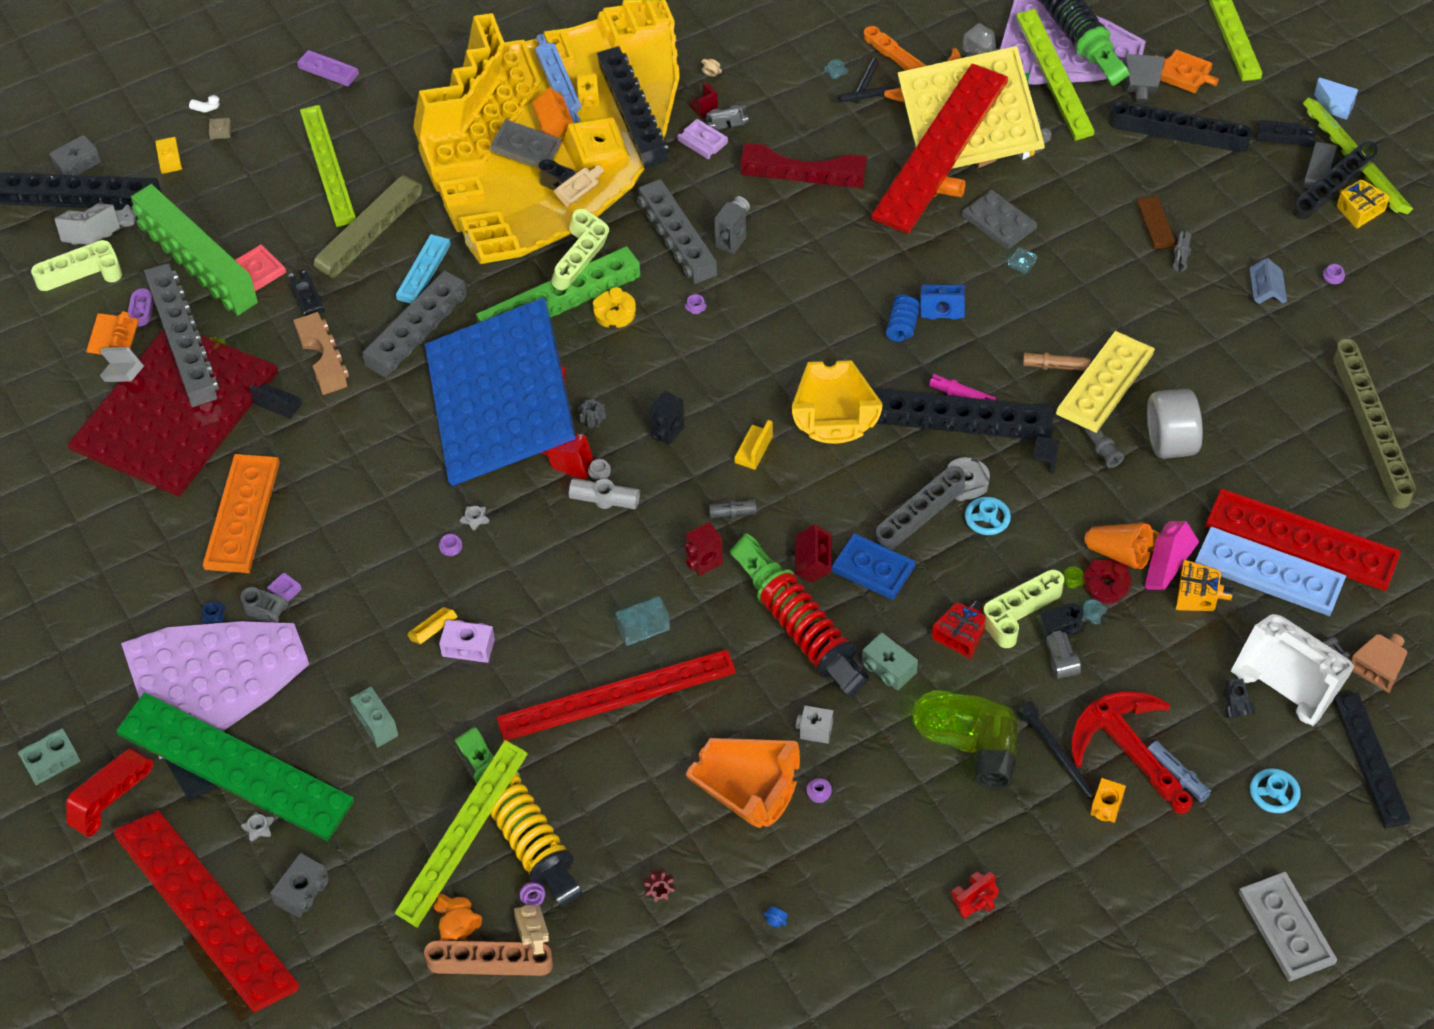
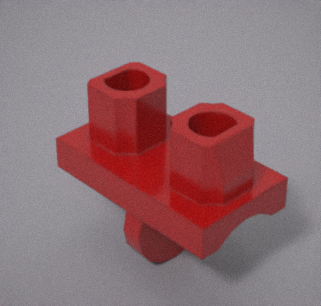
M977 871L969 879L971 887L966 890L962 886H957L951 891L952 899L958 906L959 913L964 919L975 911H980L982 908L987 912H991L995 908L992 900L997 897L999 889L995 884L996 877L993 873L989 872L983 875Z

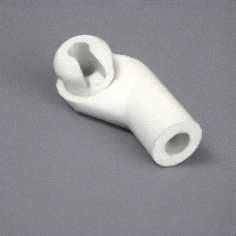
M211 95L208 97V102L192 99L189 103V108L203 113L215 110L220 105L218 103L219 97Z

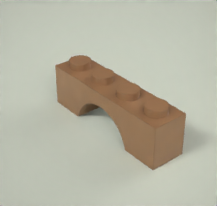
M318 312L293 320L302 348L317 350L323 354L321 359L313 365L315 378L322 395L348 387L346 378L349 377L346 366H341L340 364L342 358L339 350H334L333 348L336 345L332 334H327L329 328L326 320H321Z

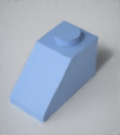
M1319 78L1314 95L1330 115L1347 120L1355 104L1358 89Z

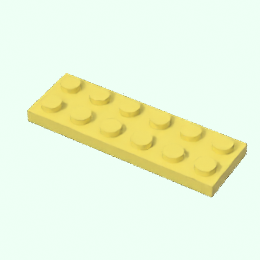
M1115 331L1059 405L1056 414L1097 433L1153 356L1155 348Z

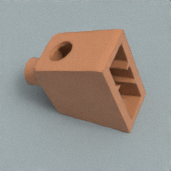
M1392 634L1389 639L1382 635H1376L1353 655L1351 662L1354 668L1352 671L1389 693L1408 653L1406 649L1402 648L1405 643L1404 639L1398 634Z

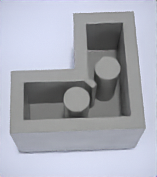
M98 203L84 212L68 210L54 218L61 242H70L73 245L92 244L102 238L111 236L112 232L120 228L114 206Z

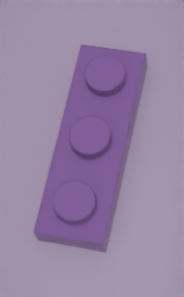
M310 50L297 62L298 68L345 86H349L359 75L358 68Z

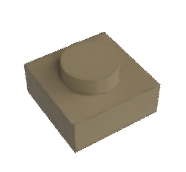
M230 118L210 119V139L231 137Z

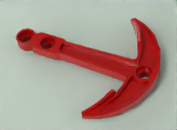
M1125 691L1105 695L1091 703L1078 718L1071 740V751L1076 767H1081L1083 754L1091 742L1092 735L1099 729H1103L1149 778L1150 784L1165 801L1171 802V807L1176 813L1185 814L1191 809L1192 797L1187 792L1182 791V785L1166 767L1161 766L1121 716L1134 710V714L1160 710L1169 711L1170 704L1149 694ZM1099 707H1104L1107 710L1102 711ZM1162 780H1168L1170 784H1165ZM1179 798L1185 799L1187 802L1182 803L1179 801Z

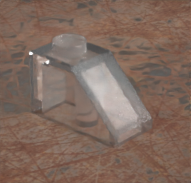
M978 23L963 35L962 50L969 54H983L996 51L994 32Z

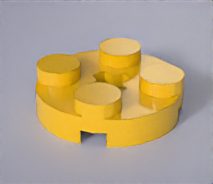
M614 287L610 291L602 293L593 301L594 317L604 327H609V325H616V328L624 327L631 323L635 317V300L627 292ZM612 307H618L619 310L616 311L615 309H613V310H610V309H611Z

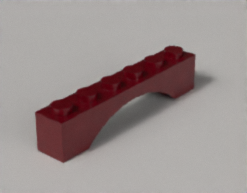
M753 143L744 144L741 157V175L862 189L867 167V156L845 154L827 161H799L781 156L766 145Z

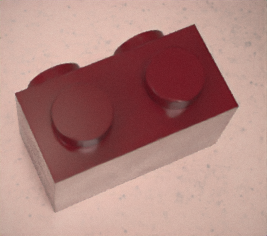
M814 524L795 535V574L812 583L831 573L832 534Z

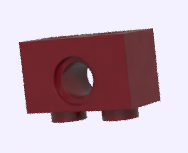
M710 522L685 534L686 544L684 547L687 552L685 561L690 570H694L700 577L723 564L722 537Z

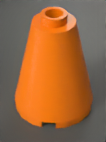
M1143 522L1094 526L1086 532L1085 543L1088 549L1134 569H1143L1151 556V552H1148V544H1153V531L1149 524Z

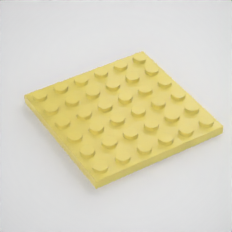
M1017 46L898 72L915 147H917L971 63L1008 76V83L952 168L1044 148L1042 133Z

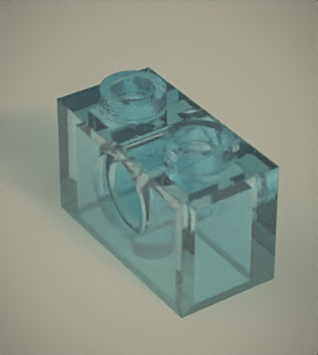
M660 596L616 612L617 628L626 646L670 630L669 613Z

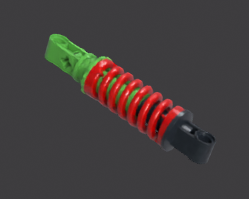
M745 533L731 548L730 553L752 577L753 585L759 589L757 598L772 612L773 617L779 620L781 627L786 629L787 634L793 638L795 644L801 647V651L808 656L809 661L816 665L817 673L821 677L833 676L839 687L846 694L854 697L870 680L869 675L853 659L856 653L855 645L846 637H841L840 629L834 627L831 619H826L825 611L819 610V604L812 601L811 594L805 592L804 586L797 582L794 572L789 569L782 571V567L768 557L757 540Z

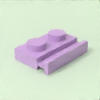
M696 119L684 129L682 134H678V141L705 158L710 159V155L717 153L728 143V137Z

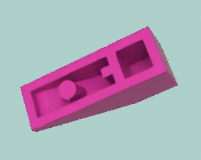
M1169 521L1157 536L1145 582L1147 590H1165L1183 565L1184 560L1189 557L1199 543L1187 521Z

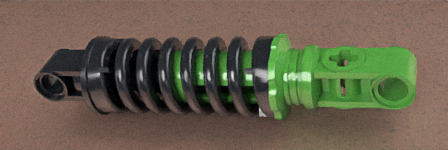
M1038 0L1070 40L1077 54L1087 58L1091 63H1097L1112 86H1115L1130 75L1124 63L1113 52L1110 31L1099 22L1098 17L1089 9L1088 4L1084 0Z

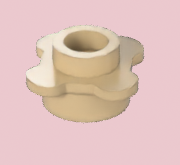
M702 60L704 64L702 72L711 77L721 74L720 64L716 60Z

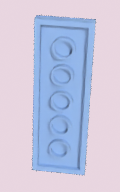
M1214 527L1210 528L1195 561L1197 564L1219 570L1221 577L1327 616L1331 615L1346 575Z

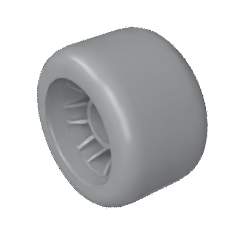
M1187 388L1152 393L1147 403V425L1151 446L1155 455L1162 459L1197 454L1202 446L1203 427L1201 411L1195 393Z

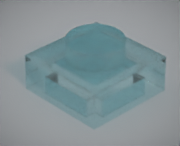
M1019 247L1008 260V266L1027 274L1037 262V255Z

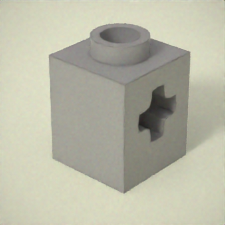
M804 706L803 715L798 714L796 729H800V739L829 744L833 726V710Z

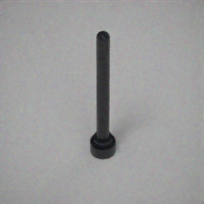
M1030 701L1022 705L1017 711L1018 716L1023 722L1031 723L1088 799H1094L1096 796L1095 791L1038 718L1039 710L1035 704Z

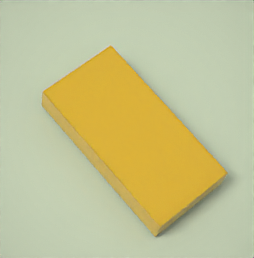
M442 607L408 632L407 635L411 641L421 644L445 626L446 620L453 621L457 618L454 610Z

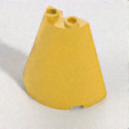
M852 360L836 361L835 365L831 367L825 366L823 361L808 362L792 404V414L798 428L809 434L810 438L830 444L845 443L863 436L864 431L869 427L873 428L882 411V402Z

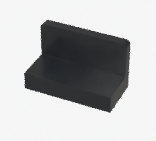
M266 383L261 388L251 385L249 388L255 405L289 419L292 418L302 405L301 398Z

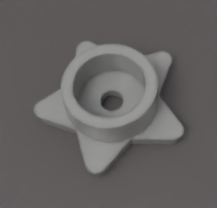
M126 205L122 210L115 211L119 225L125 227L134 225L137 215L131 210L129 205Z
M467 506L465 516L460 519V522L469 524L473 531L480 524H488L489 519L484 515L486 507Z
M254 812L247 823L242 824L241 827L249 832V840L253 842L260 836L271 837L269 826L274 821V818L265 817L258 812Z

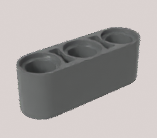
M1316 141L1303 188L1309 189L1330 171L1336 145Z

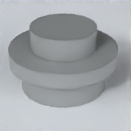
M596 459L590 464L588 473L592 479L597 481L607 479L611 474V467L605 460Z

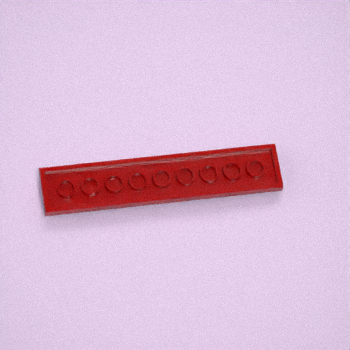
M971 63L872 213V220L906 234L911 232L1008 83V76Z
M159 810L115 829L114 836L254 1013L298 991L299 983Z

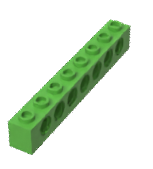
M626 246L589 263L567 289L558 290L552 285L551 281H548L477 313V323L543 297L547 301L550 318L559 315L570 308L610 291L614 287H619L639 278V261Z

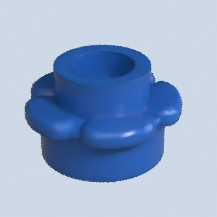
M770 906L767 913L764 912L763 915L767 917L766 923L775 928L787 925L786 919L788 914L784 911Z

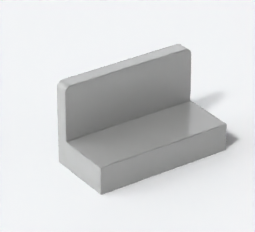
M128 347L102 348L100 351L110 363L100 375L105 382L132 381L144 367Z

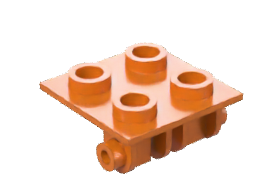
M121 312L118 316L98 313L86 352L102 355L100 352L102 348L128 347L131 349L139 319L130 318V314L127 312Z

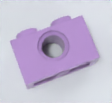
M446 620L439 643L442 657L488 663L495 641L493 626L483 623H465L461 620Z

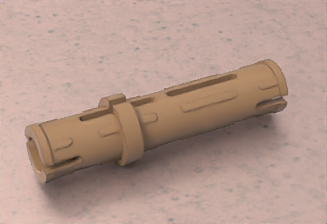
M1024 352L1023 366L1041 367L1043 370L1056 368L1086 371L1091 364V358L1050 355L1049 352H1044V354Z

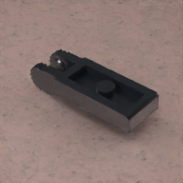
M1259 120L1257 140L1300 144L1302 147H1313L1316 143L1314 137L1316 130L1313 127L1295 123Z
M305 268L300 270L303 280L297 282L293 273H289L288 278L303 315L307 316L316 312L319 314L325 312L320 296Z

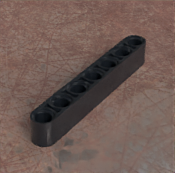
M1119 101L1112 104L1109 118L1110 126L1115 129L1234 152H1245L1249 147L1252 134L1250 127L1243 124Z

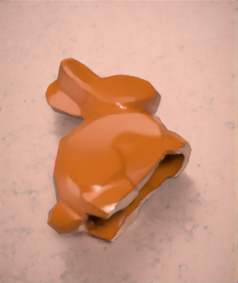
M444 894L437 896V902L433 906L434 910L445 914L440 918L439 934L441 938L439 941H467L472 932L481 926V915L471 910V902L467 898L456 897L451 899Z

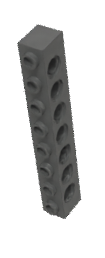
M169 263L144 270L191 406L194 407L217 400L215 390H218L219 387L215 377H210V374H213L210 362L204 361L207 358L205 348L198 345L202 341L198 330L193 331V328H196L193 316H188L187 314L191 312L187 300L182 301L185 294L182 286H177L176 284L180 282L176 270L172 271Z

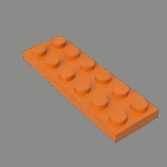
M234 454L204 558V570L250 573L280 465L278 457Z

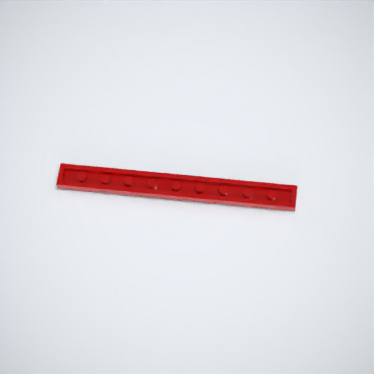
M724 650L496 718L503 741H509L735 674V667L728 650Z

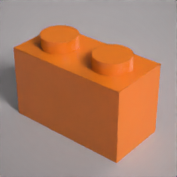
M549 88L533 101L535 114L541 122L540 127L544 133L559 138L566 132L568 124L574 123L563 95L554 89Z

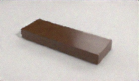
M1158 196L1137 199V207L1153 249L1174 247L1175 240Z

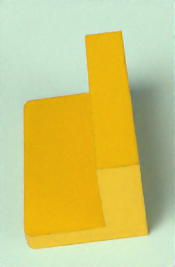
M768 420L764 428L755 425L751 426L735 456L736 464L756 470L773 437V421Z

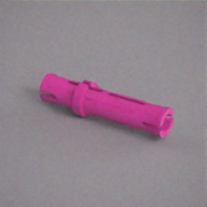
M933 374L929 384L931 388L946 392L947 396L996 401L995 396L958 383V380H949L937 374Z

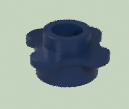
M215 601L206 603L202 607V623H222L225 620L223 616V611L226 609L225 605Z

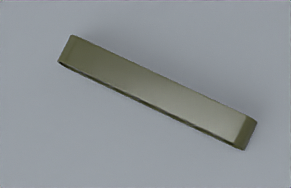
M405 175L399 177L316 256L314 267L332 278L340 274L419 198L423 190L422 184Z

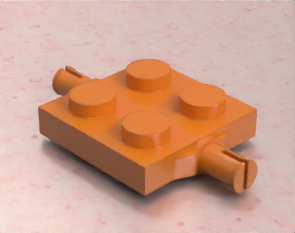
M1175 50L1172 56L1167 59L1164 58L1160 80L1196 93L1200 85L1205 82L1216 86L1219 78L1208 75L1213 63Z

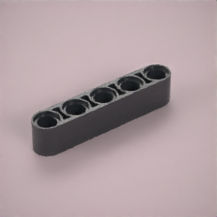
M1364 141L1298 198L1293 210L1294 215L1301 220L1311 217L1372 164L1378 152L1377 145L1372 141ZM1362 151H1369L1371 156H1365ZM1353 164L1356 169L1351 170L1346 165ZM1331 178H1338L1340 183L1332 182ZM1322 191L1325 196L1319 197L1315 192ZM1305 204L1309 207V210H1302L1299 205Z

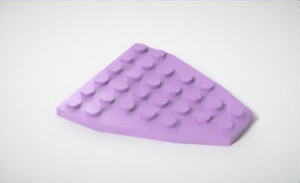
M1014 0L1000 50L1017 46L1024 73H1029L1028 84H1047L1016 20L1017 13L1036 9L1071 82L1107 79L1097 63H1091L1087 58L1077 54L1070 40L1038 0ZM1098 17L1099 22L1111 33L1110 41L1113 44V52L1119 60L1122 61L1126 54L1143 55L1145 40L1108 20Z
M241 621L167 627L121 643L139 699L145 692L221 731L226 730L271 699L309 665L294 623Z

